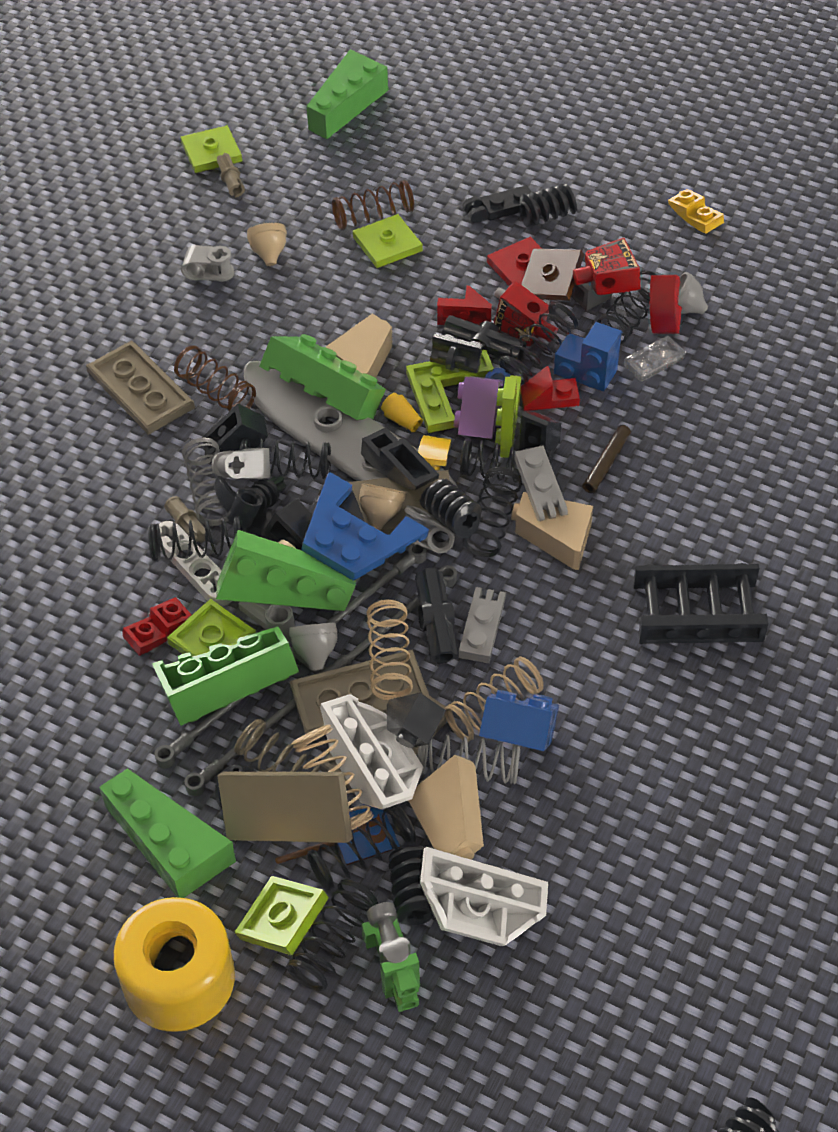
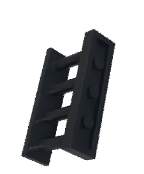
M647 564L635 566L633 589H645L648 615H641L639 644L764 642L769 624L767 614L754 613L750 587H756L760 570L759 564ZM737 587L741 614H723L719 588ZM676 588L679 615H660L657 589ZM688 588H707L710 614H691Z

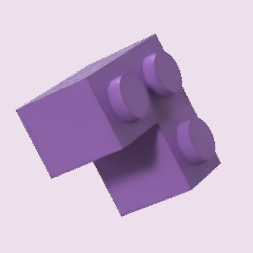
M469 376L465 377L463 382H459L457 398L462 399L461 411L456 410L454 427L458 428V435L490 439L495 437L497 409L501 407L497 406L498 388H503L504 380Z

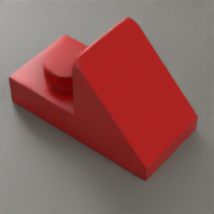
M467 285L465 299L438 298L437 325H445L449 315L478 325L483 321L491 322L492 304Z
M549 366L542 369L529 379L526 384L521 386V400L524 411L579 406L580 403L576 379L552 380Z

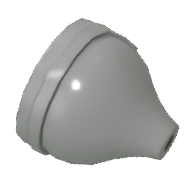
M685 272L679 276L678 305L682 307L681 314L698 313L702 315L708 309L703 295V288L692 274Z
M336 623L290 627L289 636L296 653L306 661L311 671L323 670L326 659L337 643Z

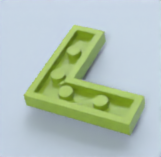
M482 350L480 369L477 374L454 368L453 371L446 370L445 365L430 361L406 366V374L428 433L455 428V417L443 387L459 384V382L464 381L465 377L469 376L485 378L486 374L494 369L487 350Z
M510 375V377H505L503 388H498L497 406L502 407L497 409L496 426H501V428H497L495 445L496 443L501 445L500 457L504 458L509 457L511 446L514 444L521 395V376Z

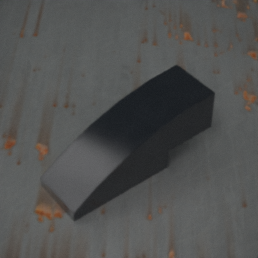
M386 427L362 438L361 455L374 468L393 482L405 488L417 490L439 479L437 471L404 437L398 440Z

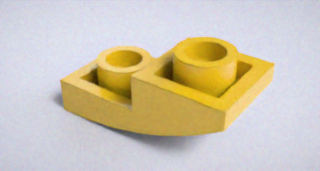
M683 190L668 200L671 208L683 220L705 234L724 223V214L705 206V197L691 190Z
M423 435L418 453L435 470H440V466L447 465L452 439Z

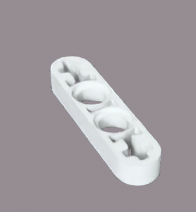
M165 521L159 524L163 547L168 558H170L172 552V540L168 537L173 536L172 521ZM176 524L181 550H188L189 535ZM193 540L191 543L193 554L186 560L177 556L179 550L175 542V551L171 562L207 601L211 598L220 606L228 605L231 601L216 599V592H214L213 583L215 582L217 587V581L221 574L219 567L206 554L203 558L197 555ZM197 545L198 550H199L200 554L202 555V554H203V550ZM201 568L210 570V573L204 577L194 575Z

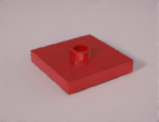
M530 236L487 255V263L508 286L514 281L522 284L533 249L542 248Z

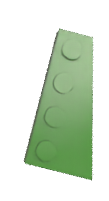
M350 49L307 105L308 130L328 139L388 91L387 66Z
M301 334L300 337L271 336L259 367L266 371L276 369L281 372L279 378L288 383L293 381L297 384L305 385L303 391L312 396L327 397V404L356 420H364L367 417L374 419L386 390L377 383L378 380L369 374H362L356 370L357 366L355 364L336 357L337 353L335 351L316 344L317 340L309 335Z
M237 530L217 581L216 599L345 611L355 589L356 580L349 579L302 550Z
M279 627L240 637L235 645L229 646L219 643L209 646L210 651L208 653L192 657L191 652L178 655L179 661L165 665L163 660L152 663L180 726L196 721L200 717L219 708L227 707L234 701L255 694L261 689L276 682L284 681L289 676L299 672L289 643Z
M128 768L99 787L106 809L177 897L185 898L236 862L232 841Z

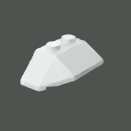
M351 694L321 703L320 709L324 726L330 724L331 728H333L331 732L326 734L327 740L337 739L339 741L330 753L333 757H347L345 763L339 768L344 773L352 772L355 774L349 784L352 789L362 790V794L358 798L360 803L385 809L411 800L424 767L412 748L401 745L396 740L397 736L387 730V714L373 706L359 702L358 698ZM335 742L328 743V744H329V748H330ZM337 759L335 761L337 764H339L343 759ZM351 775L345 776L347 780L351 777Z
M424 848L420 884L441 930L505 946L546 916L548 882L433 848Z

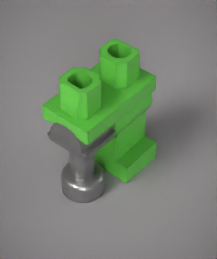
M391 902L376 904L366 913L369 922L362 923V937L366 949L375 946L380 957L382 989L385 998L394 997L398 1012L417 1007L419 1005L417 992L420 988L417 954H411L410 942L403 937L394 904Z

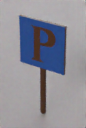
M369 806L371 807L370 811L374 815L373 818L383 825L382 813L384 809ZM367 808L349 812L350 818L365 812ZM385 813L387 830L399 848V842ZM370 821L371 837L380 853L383 854L393 850L382 828L374 821ZM366 823L359 826V828L367 833ZM355 829L353 831L354 841L362 859L365 860L376 856L375 850L367 838ZM333 842L320 843L329 847L335 846ZM338 843L346 866L359 862L358 857L347 843ZM320 844L277 857L275 862L280 864L305 856L312 849L318 851Z

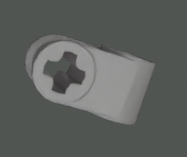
M192 245L186 251L181 272L186 278L194 281L214 280L223 282L230 280L234 276V268L230 264L231 251L225 246Z
M269 448L223 451L217 453L212 460L213 472L215 475L222 476L223 478H271Z
M406 506L405 516L429 529L425 540L421 542L417 540L412 544L420 545L436 553H445L451 549L455 535L452 531L426 511L414 506ZM441 530L445 531L449 538L445 542H438L433 538V534Z

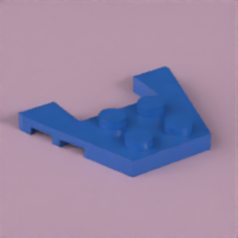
M329 472L306 532L302 551L354 581L385 563L386 558L397 552L401 554L406 550L407 546L417 540L421 542L427 538L429 529L407 516L404 517L391 534L387 535L340 508L339 506L350 495L352 484Z

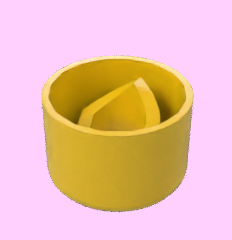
M181 897L153 901L134 912L123 924L116 938L114 967L131 1011L148 1026L172 1032L199 1027L215 1017L230 998L235 982V967L227 932L219 917L204 904ZM176 936L186 937L193 944L194 956L182 968L173 971H161L154 968V962L163 945L171 938Z

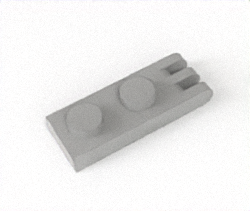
M544 446L515 452L514 459L537 521L545 520L544 509H546L549 519L556 518L555 507L558 508L561 516L568 515L566 503Z
M476 587L459 647V658L489 663L506 599V592L500 591L496 601L493 600L494 590L488 589L486 598H481L482 588Z

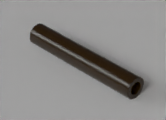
M618 426L582 484L584 491L590 494L595 493L631 434L628 426Z

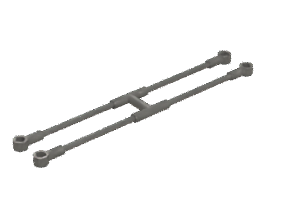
M411 544L409 546V553L395 563L393 569L350 602L345 611H339L325 623H338L397 574H402L414 563H423L427 558V549L417 544ZM443 566L439 571H442L445 587H452L457 582V570L452 566ZM418 596L405 606L407 614L419 605ZM400 610L391 619H400L404 611ZM380 627L376 632L385 634L392 627ZM375 633L371 634L372 641L380 637ZM366 638L347 655H342L329 667L324 666L323 670H314L312 672L318 674L349 666L351 661L368 648L371 643ZM292 646L291 651L294 659H298L310 670L306 661L296 653ZM245 697L230 703L227 707L217 709L189 733L185 732L170 745L158 747L154 753L157 765L164 769L173 766L176 761L175 757L191 745L195 737ZM294 698L265 721L266 727L263 733L296 707ZM252 733L246 737L240 749L247 744ZM234 748L219 760H214L201 772L187 775L184 781L187 793L191 796L203 794L206 788L205 784L224 769L223 766L238 755L234 752ZM163 755H170L166 759H161ZM194 782H199V783H200V784H199L198 786H196V787H191V786H190V785H191L192 783H194Z

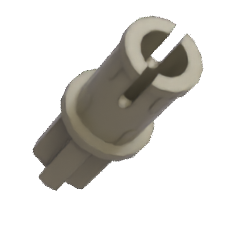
M229 154L219 155L217 162L222 171L220 174L221 180L226 183L231 196H241L245 192V187L241 182L239 169L233 165Z
M178 496L169 498L165 502L164 508L174 518L175 523L189 535V521L191 520L196 542H204L205 528L197 520L194 510L188 509Z

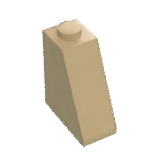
M372 313L327 345L326 348L337 353L336 357L355 364L357 366L356 370L362 374H369L376 378L392 348V326Z
M523 492L520 503H515L512 511L511 520L516 521L515 533L572 569L579 570L592 524L593 506L564 500L568 515L561 516L558 508L555 507L556 518L549 519L546 509H544L545 520L538 522L528 494Z
M454 755L416 787L412 799L408 801L434 849L472 860L474 854L484 846L476 767L472 761Z

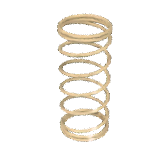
M389 599L380 600L368 607L366 612L367 625L370 629L368 640L371 643L368 650L369 655L372 657L369 663L372 671L370 686L372 694L376 697L390 700L406 696L413 689L412 680L407 677L412 670L405 663L411 656L404 649L410 642L409 638L403 635L409 629L408 625L404 622L408 614L407 608L403 603ZM388 605V606L381 607V608H379V609H377V610H375V611H373V612L371 613V611H372L374 608L378 607V606ZM398 608L404 611L403 616L398 620L389 619L378 622L372 618L376 612L382 609ZM401 623L405 625L404 632L400 634L389 633L383 635L374 631L377 626L393 627ZM373 632L380 637L372 641L371 634ZM400 636L406 639V644L401 648L391 647L385 649L375 645L378 640L384 637L395 638ZM374 646L381 651L373 655L372 647ZM400 650L407 653L406 660L402 662L386 663L376 659L379 654L386 651L395 652ZM374 660L380 664H383L377 667L375 670L373 669ZM404 665L408 668V672L405 675L400 673L380 675L377 673L384 666ZM384 679H402L409 684V687L402 691L390 692L378 688L376 684ZM375 689H377V690H379V691H381V692H383V693L396 694V695H385V694H381V693H378Z
M519 656L514 660V665L508 664L504 667L503 675L494 673L491 676L490 684L480 683L477 687V694L467 692L464 694L463 703L454 701L446 706L445 717L454 733L462 740L466 736L458 728L452 710L465 724L469 737L466 736L468 742L474 739L472 725L480 732V728L475 724L468 710L479 722L480 727L482 722L477 714L466 705V697L468 695L476 696L484 712L485 708L481 701L486 704V700L479 695V689L481 686L486 685L490 687L492 694H495L498 689L493 686L492 681L496 676L502 677L507 690L512 692L508 685L509 682L516 689L521 700L524 701L519 688L506 677V669L509 667H514L517 677L529 693L534 695L541 692L544 686L543 679L531 661ZM519 661L524 663L534 674L538 682V689L531 677L519 667ZM455 704H460L464 706L466 715L460 708L455 706Z
M330 724L311 731L292 742L293 748H296L295 752L335 742L326 751L306 763L303 769L343 759L338 765L328 771L334 772L345 763L347 758L345 756H335L316 762L337 746L339 742L337 739H329L308 745L312 741L331 732L333 728H331ZM344 773V776L351 775V777L347 781H345V785L350 783V781L354 778V773ZM351 789L346 791L347 794L359 792V794L355 798L348 802V806L354 803L361 796V789ZM362 805L349 808V812L367 808L365 812L350 818L351 830L373 818L374 815L370 811L371 807Z

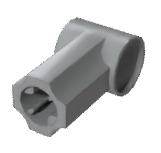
M251 602L238 603L240 611L264 629L268 630L279 627L287 641L291 640L289 628L295 627V622L290 606Z

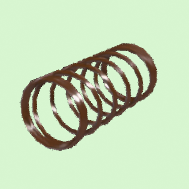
M405 179L401 180L399 185L395 182L391 183L389 192L380 185L376 191V196L371 190L366 189L363 199L354 192L351 195L350 203L343 196L333 198L332 209L337 226L340 230H345L347 227L346 214L340 200L341 198L348 204L355 227L357 226L352 205L354 195H357L362 202L366 221L370 223L365 203L366 192L368 191L376 201L378 215L382 220L383 213L378 201L380 188H383L387 193L393 216L396 215L395 206L391 198V189L394 184L399 188L405 211L407 213L413 212L415 207L414 196L408 181ZM404 186L408 193L410 207L405 197Z
M189 346L180 352L174 364V372L178 377L186 379L188 384L197 387L198 391L202 394H207L208 398L212 401H218L219 406L228 409V411L246 397L249 387H251L252 396L245 406L249 409L251 408L256 397V388L247 381L238 383L239 379L236 373L228 375V368L226 366L217 368V360L210 359L207 361V353L202 352L197 346ZM192 349L198 350V353L190 360L186 374H179L178 365L182 357ZM202 354H204V364L201 366L200 370L196 374L192 375L199 368L202 361ZM198 356L196 364L189 371L191 363ZM214 361L216 366L212 375L203 383L198 384L200 373L205 365ZM224 368L226 375L222 383L214 390L209 391V385L214 374ZM197 375L196 384L191 383L189 379ZM235 376L236 383L233 389L226 396L219 399L224 382L229 377ZM208 382L207 392L201 390L199 386ZM247 387L243 397L232 405L238 393ZM218 390L217 399L210 396V393ZM229 396L228 406L222 405L220 400H224Z

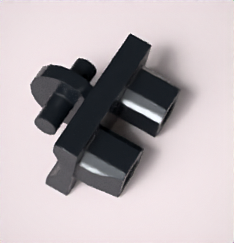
M435 333L432 337L430 362L445 365L446 370L453 371L454 368L477 374L480 369L483 345L480 342H468L456 339L452 335Z

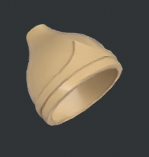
M280 223L259 224L247 230V239L251 249L263 259L266 266L276 265L278 256L286 244L287 230Z
M362 483L359 493L361 508L368 519L369 525L381 531L383 526L401 510L405 500V492Z

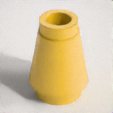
M394 392L382 403L381 410L386 418L411 432H415L421 426L423 419L419 417L418 413L403 395H398Z

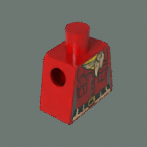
M620 238L586 251V266L573 269L575 284L581 285L591 282L597 295L641 290L640 267L625 238Z
M514 281L500 296L494 324L500 329L501 333L519 339L521 335H530V325L539 324V315L543 313L548 314L549 305L520 283ZM542 316V325L557 334L558 328L546 321L547 316ZM532 327L531 333L533 337L538 338L540 336L546 341L551 342L541 327ZM546 331L554 339V336ZM522 338L523 341L527 342L526 346H531L534 343L532 338Z

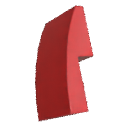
M678 275L651 276L650 322L653 334H679L682 307L678 305L680 277Z
M175 597L151 607L149 617L124 627L122 637L141 656L168 641L167 637L192 614Z

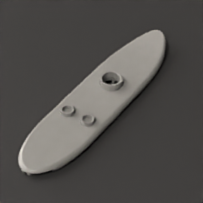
M251 361L246 364L244 380L256 388L254 403L275 425L304 446L309 441L310 450L321 456L322 443L329 442L331 455H328L327 459L332 465L356 481L387 478L361 455L362 438L385 427L369 417L364 420L352 418L327 404V397L312 396L303 391L305 385L297 384L293 381L288 383L279 378L281 372L276 369L266 371L259 367L261 361ZM249 387V390H248L250 396H252V388H251V387ZM325 417H334L337 419V421L333 424H322L326 422ZM392 433L398 440L401 439L399 436ZM440 466V470L436 471H444V469ZM449 475L450 482L453 483V485H456L454 480Z

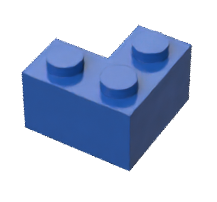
M595 322L586 338L568 334L555 353L553 374L567 379L575 378L578 383L604 392L618 370L622 331Z
M497 690V694H491L487 697L479 736L540 751H545L552 743L560 706L552 703L553 698L534 694L533 698H527L525 701L516 699L517 694L503 690Z

